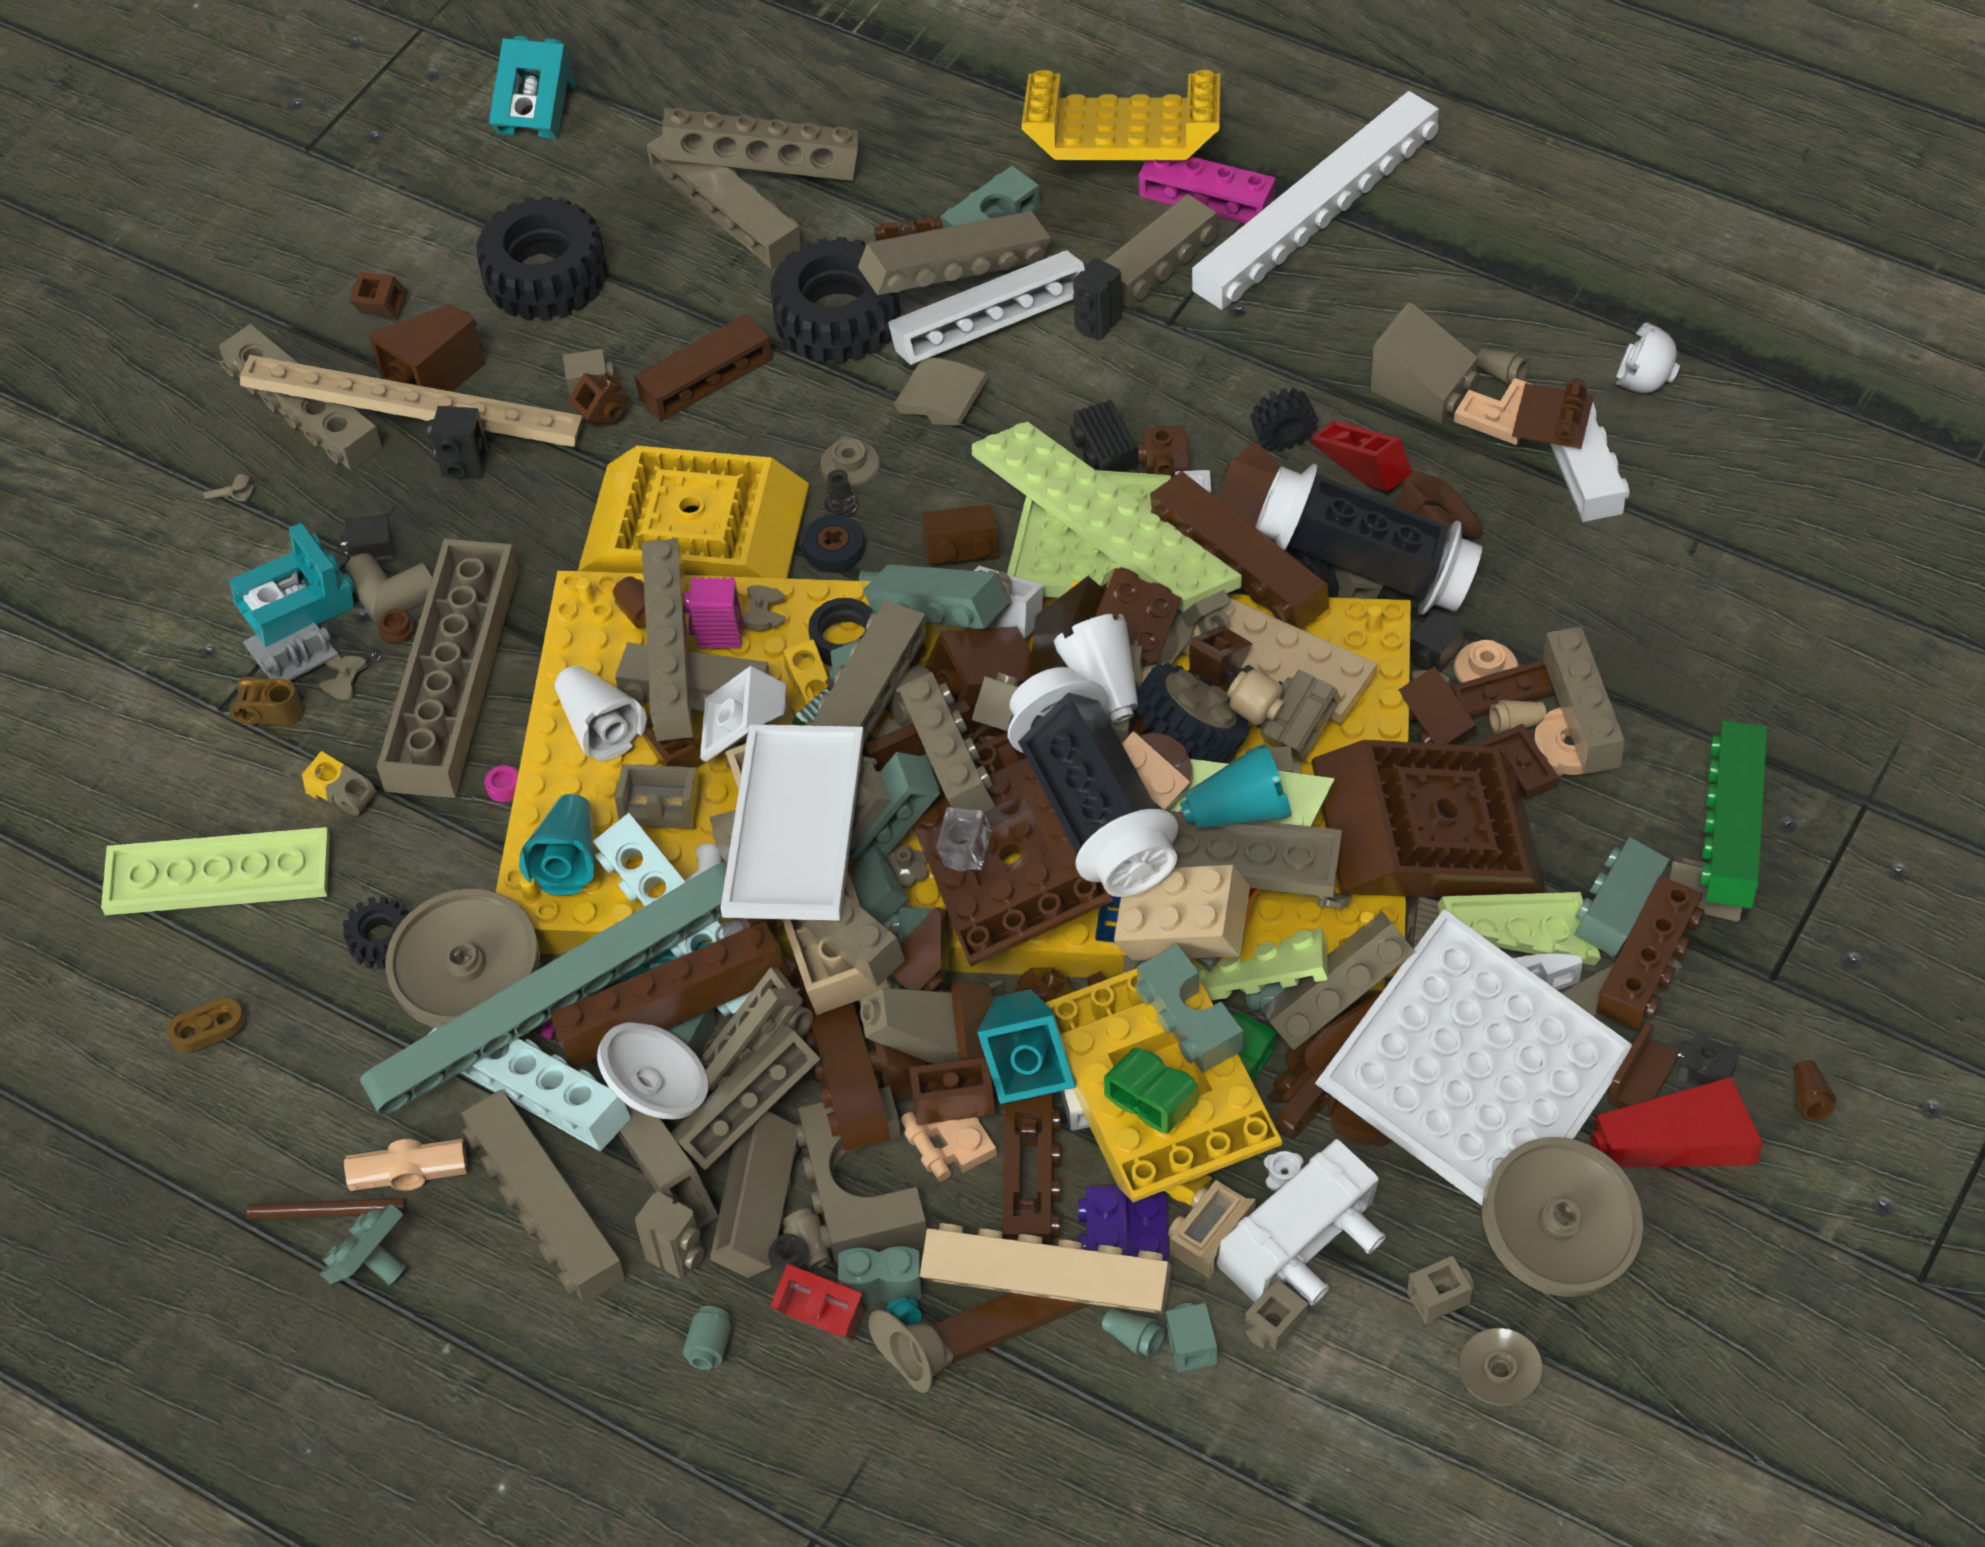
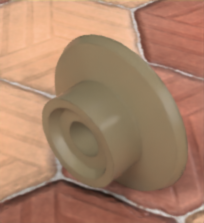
M843 438L835 442L823 453L819 462V469L824 479L829 483L839 487L852 488L872 480L880 469L881 461L879 454L871 445L856 438Z

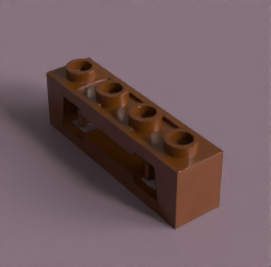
M1052 1093L1005 1103L1003 1239L1018 1241L1019 1234L1042 1237V1244L1052 1245V1238L1060 1237V1213H1052L1053 1202H1060V1178H1053V1167H1060L1061 1150L1060 1143H1053V1132H1061V1108H1053ZM1017 1130H1020L1022 1134V1146H1037L1038 1210H1041L1040 1213L1035 1212V1199H1021L1022 1153L1020 1134H1017ZM1015 1211H1020V1215L1015 1216Z

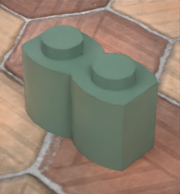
M897 1246L880 1252L868 1248H851L838 1253V1283L861 1292V1306L872 1305L881 1300L890 1303L894 1299L903 1297L913 1298L916 1301L922 1299L921 1260L918 1250Z

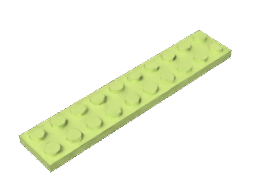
M1028 421L1016 424L1010 429L989 435L985 439L972 443L973 457L1123 568L1137 573L1140 579L1149 583L1162 584L1170 588L1173 594L1182 597L1178 607L1182 612H1185L1196 602L1222 590H1225L1227 594L1241 588L1242 575L1203 549L1195 541L1185 537L1180 531L1175 530L1174 526L1168 522L1164 523L1161 521L1160 517L1152 514L1149 508Z

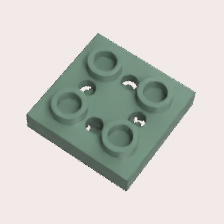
M392 1204L379 1210L374 1207L368 1214L362 1213L348 1229L352 1233L351 1237L342 1244L338 1242L323 1258L327 1265L319 1275L328 1283L333 1284L352 1276L361 1264L364 1263L384 1280L385 1284H392L406 1266L395 1259L379 1243L402 1217L403 1213Z

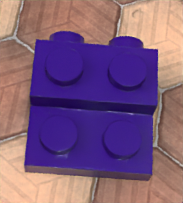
M1118 1186L1086 1187V1198H1078L1079 1223H1087V1234H1079V1242L1083 1243L1082 1250L1098 1252V1245H1107L1122 1248V1255L1138 1257L1139 1251H1150L1163 1254L1162 1261H1168L1166 1193H1157L1132 1202Z

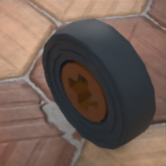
M827 515L812 521L805 529L802 538L805 558L811 566L824 572H841L855 566L862 558L865 550L862 528L855 520L843 515ZM840 540V544L836 545L835 543H831L828 545L827 541L836 542Z

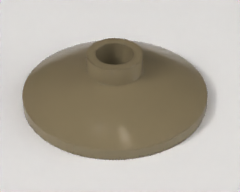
M1491 1328L1481 1331L1472 1336L1461 1351L1459 1373L1463 1384L1471 1394L1488 1404L1508 1406L1520 1403L1535 1392L1541 1381L1543 1370L1541 1356L1535 1345L1527 1337L1516 1331L1505 1328ZM1502 1369L1507 1375L1505 1377H1498L1492 1371Z

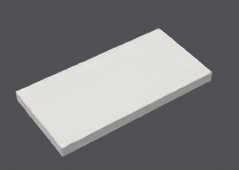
M749 724L721 901L722 918L840 921L864 743L863 727Z

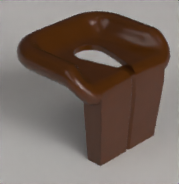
M1422 472L1411 473L1404 479L1402 492L1393 505L1449 527L1448 531L1457 520L1461 522L1462 535L1476 538L1482 534L1483 526L1479 518L1460 495L1445 481ZM1428 503L1440 504L1449 512V514L1432 505H1429Z

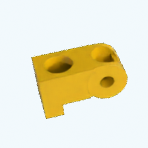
M814 639L783 650L785 670L794 685L796 693L798 692L804 707L828 687L825 682L828 676ZM800 654L810 655L809 657L794 661Z

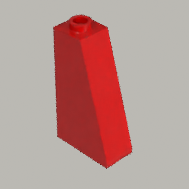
M1731 1077L1599 1114L1596 1117L1594 1132L1590 1134L1592 1146L1605 1153L1620 1168L1753 1165L1758 1163L1763 1145Z

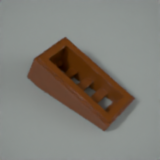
M651 717L647 718L642 736L662 766L693 768L703 763V760L700 759V748L693 737L681 738L663 746V744L671 740L656 741L654 730L651 731L653 728ZM681 746H684V748H681V749H679V750H677V751H675V752H673V753H671V754L668 753V752H670V751H672V750H675V749H677V748H679V747H681Z

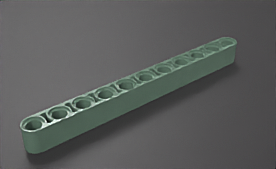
M720 863L707 869L366 1071L361 1076L360 1083L379 1115H387L402 1108L550 1020V1013L589 997L722 918L721 901L727 863Z

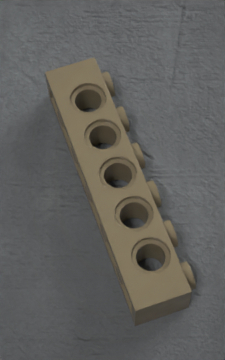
M664 108L659 159L853 181L858 151L857 130H850L846 127L833 128L817 126L813 123L798 124L779 119L764 120L745 115L738 117L721 115L717 112L704 113L688 111L683 108Z
M251 324L219 345L223 360H221L222 367L231 377L237 376L239 379L249 355L299 364ZM245 387L251 394L257 393L261 396L269 409L272 411L278 410L292 428L296 429L298 427L302 430L314 446L320 445L325 449L327 455L334 463L338 464L340 462L350 471L382 449L376 426L352 406Z

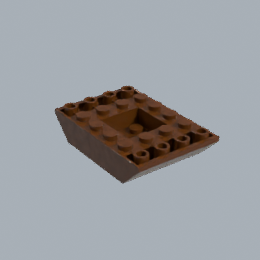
M1008 732L976 746L981 758L975 760L978 768L984 765L993 783V787L988 788V792L995 808L961 824L945 796L934 768L931 767L940 794L913 825L971 967L1113 901L1112 896L1107 893L1102 882L1088 881L1078 873L1076 868L1077 853L1025 754L1019 752L1011 745L1008 739ZM1011 852L1021 853L1020 858L1015 863H1003L1007 854Z
M1361 740L1314 757L1311 761L1314 776L1335 778V782L1322 806V812L1326 828L1342 830L1337 878L1341 894L1442 898L1443 896L1547 893L1515 768L1499 747ZM1437 806L1442 807L1444 811L1451 815V818L1441 815Z

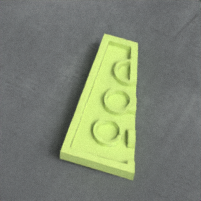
M1322 928L1313 931L1303 930L1295 933L1291 938L1281 940L1278 948L1274 942L1262 943L1254 949L1255 956L1247 961L1241 962L1239 956L1231 957L1228 960L1219 961L1217 963L1218 967H1214L1211 972L1203 969L1201 965L1195 966L1211 1001L1228 998L1232 991L1240 989L1246 992V994L1261 992L1263 986L1269 983L1280 982L1282 988L1296 986L1299 982L1298 978L1313 976L1315 982L1328 980L1327 939Z

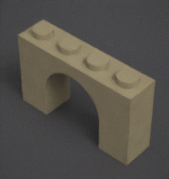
M890 1086L880 1088L879 1091L886 1112L891 1140L846 1151L843 1149L840 1135L832 1137L827 1113L833 1112L832 1108L824 1109L823 1102L798 1108L801 1123L794 1124L798 1126L796 1129L797 1143L799 1148L804 1146L807 1148L808 1157L802 1158L807 1181L815 1180L817 1190L810 1192L815 1214L823 1213L825 1225L819 1226L822 1243L826 1248L832 1249L835 1262H838V1253L847 1249L868 1248L880 1252L890 1247L922 1242L926 1238V1220L917 1187L875 1197H859L847 1193L833 1180L838 1164L848 1154L864 1147L901 1139L899 1119Z

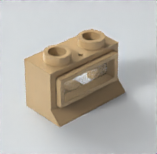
M1217 1180L1214 1181L1209 1189L1203 1186L1198 1190L1192 1201L1191 1207L1193 1209L1186 1218L1181 1215L1178 1216L1168 1231L1170 1254L1209 1279L1214 1274V1258L1219 1253L1221 1240L1237 1227V1223L1240 1220L1248 1217L1256 1209V1199L1245 1198Z

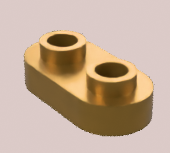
M220 998L175 1016L168 1024L167 1036L175 1050L182 1053H191L236 1035L244 1025V1014L240 1005L235 1000ZM224 1020H230V1021H228L227 1023H224V1024L221 1025V1023H222ZM189 1034H194L192 1037L185 1038Z

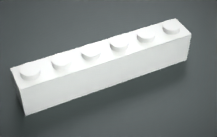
M1066 250L888 322L895 351L911 365L1073 299L1074 293L1073 279L1081 271H1085L1084 264Z

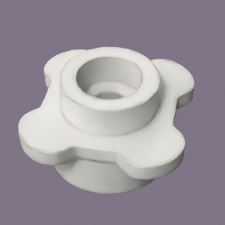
M1288 1151L1268 1155L1264 1160V1166L1268 1169L1269 1175L1266 1179V1186L1273 1191L1279 1190L1301 1170L1303 1158L1297 1153ZM1282 1170H1287L1288 1173H1287V1174H1282L1281 1171H1282Z

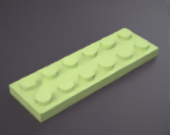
M328 828L107 846L101 908L105 915L327 897L330 847Z

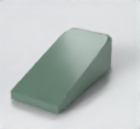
M875 846L849 872L861 908L881 924L908 899L880 850Z

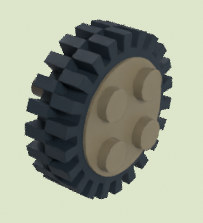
M1161 663L1157 664L1151 669L1137 690L1138 709L1136 712L1138 716L1145 718L1143 723L1147 727L1156 728L1153 733L1168 735L1178 743H1181L1187 754H1192L1193 759H1204V761L1218 763L1225 762L1227 764L1249 734L1250 726L1247 725L1248 720L1230 708V698L1227 696V693L1218 686H1209L1210 680L1202 677L1200 680L1197 678L1196 672L1190 669L1186 671L1179 665L1173 668L1169 663L1164 665Z

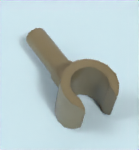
M238 474L235 476L232 486L204 491L203 496L205 500L231 496L235 500L246 501L250 497L254 485H247L249 476Z

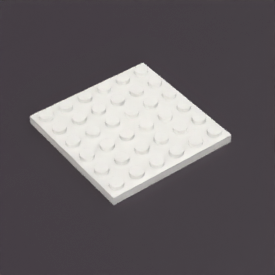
M1443 909L1414 948L1415 953L1406 959L1315 1084L1482 1206L1485 1187L1491 1174L1511 1151L1527 1142L1541 1138L1561 1137L1574 1139L1611 1085L1632 1044Z

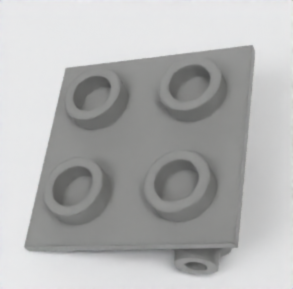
M315 623L268 647L264 646L257 635L243 641L244 646L269 679H286L291 681L338 656V653L329 642L331 638L325 627L319 629Z

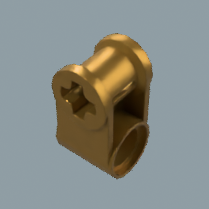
M241 678L237 683L238 696L236 702L232 703L229 709V714L234 720L249 725L276 724L288 726L297 723L304 714V708L293 683L286 679Z

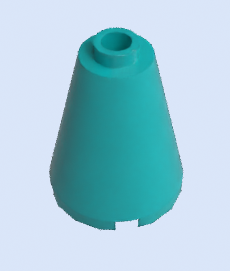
M1266 744L1255 747L1184 793L1186 801L1180 802L1187 825L1194 822L1197 829L1277 820L1292 816L1286 793L1284 794L1281 778Z
M577 794L560 796L522 847L519 856V868L529 883L534 878L536 883L542 885L541 891L561 896L576 894L583 890L584 885L592 881L596 864L593 842V816L589 801Z

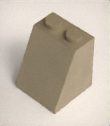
M1408 302L1373 345L1371 392L1442 424L1450 413H1455L1465 393L1468 390L1473 391L1480 376L1477 372L1478 357L1416 305Z

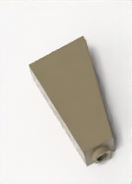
M881 988L860 999V1016L864 1026L865 1038L932 1064L959 1061L952 993Z
M625 1104L631 1119L617 1135L654 1192L659 1191L672 1198L674 1204L679 1202L692 1209L698 1229L717 1219L719 1216L695 1167L660 1118L647 1116Z

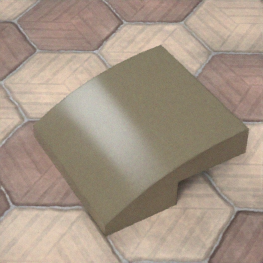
M926 358L919 362L895 401L894 406L899 414L927 415L932 425H960L986 383L988 376L985 372L965 364L945 359Z

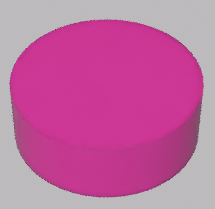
M501 765L491 769L484 780L488 796L497 802L513 800L518 770L508 765Z

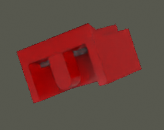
M788 1263L770 1305L777 1312L850 1341L854 1338L865 1310L860 1305L861 1292Z

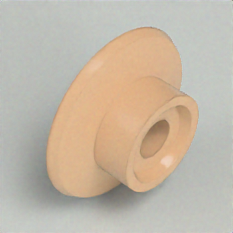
M1481 640L1468 644L1458 652L1453 664L1454 673L1461 683L1519 666L1514 654L1507 647L1493 640Z

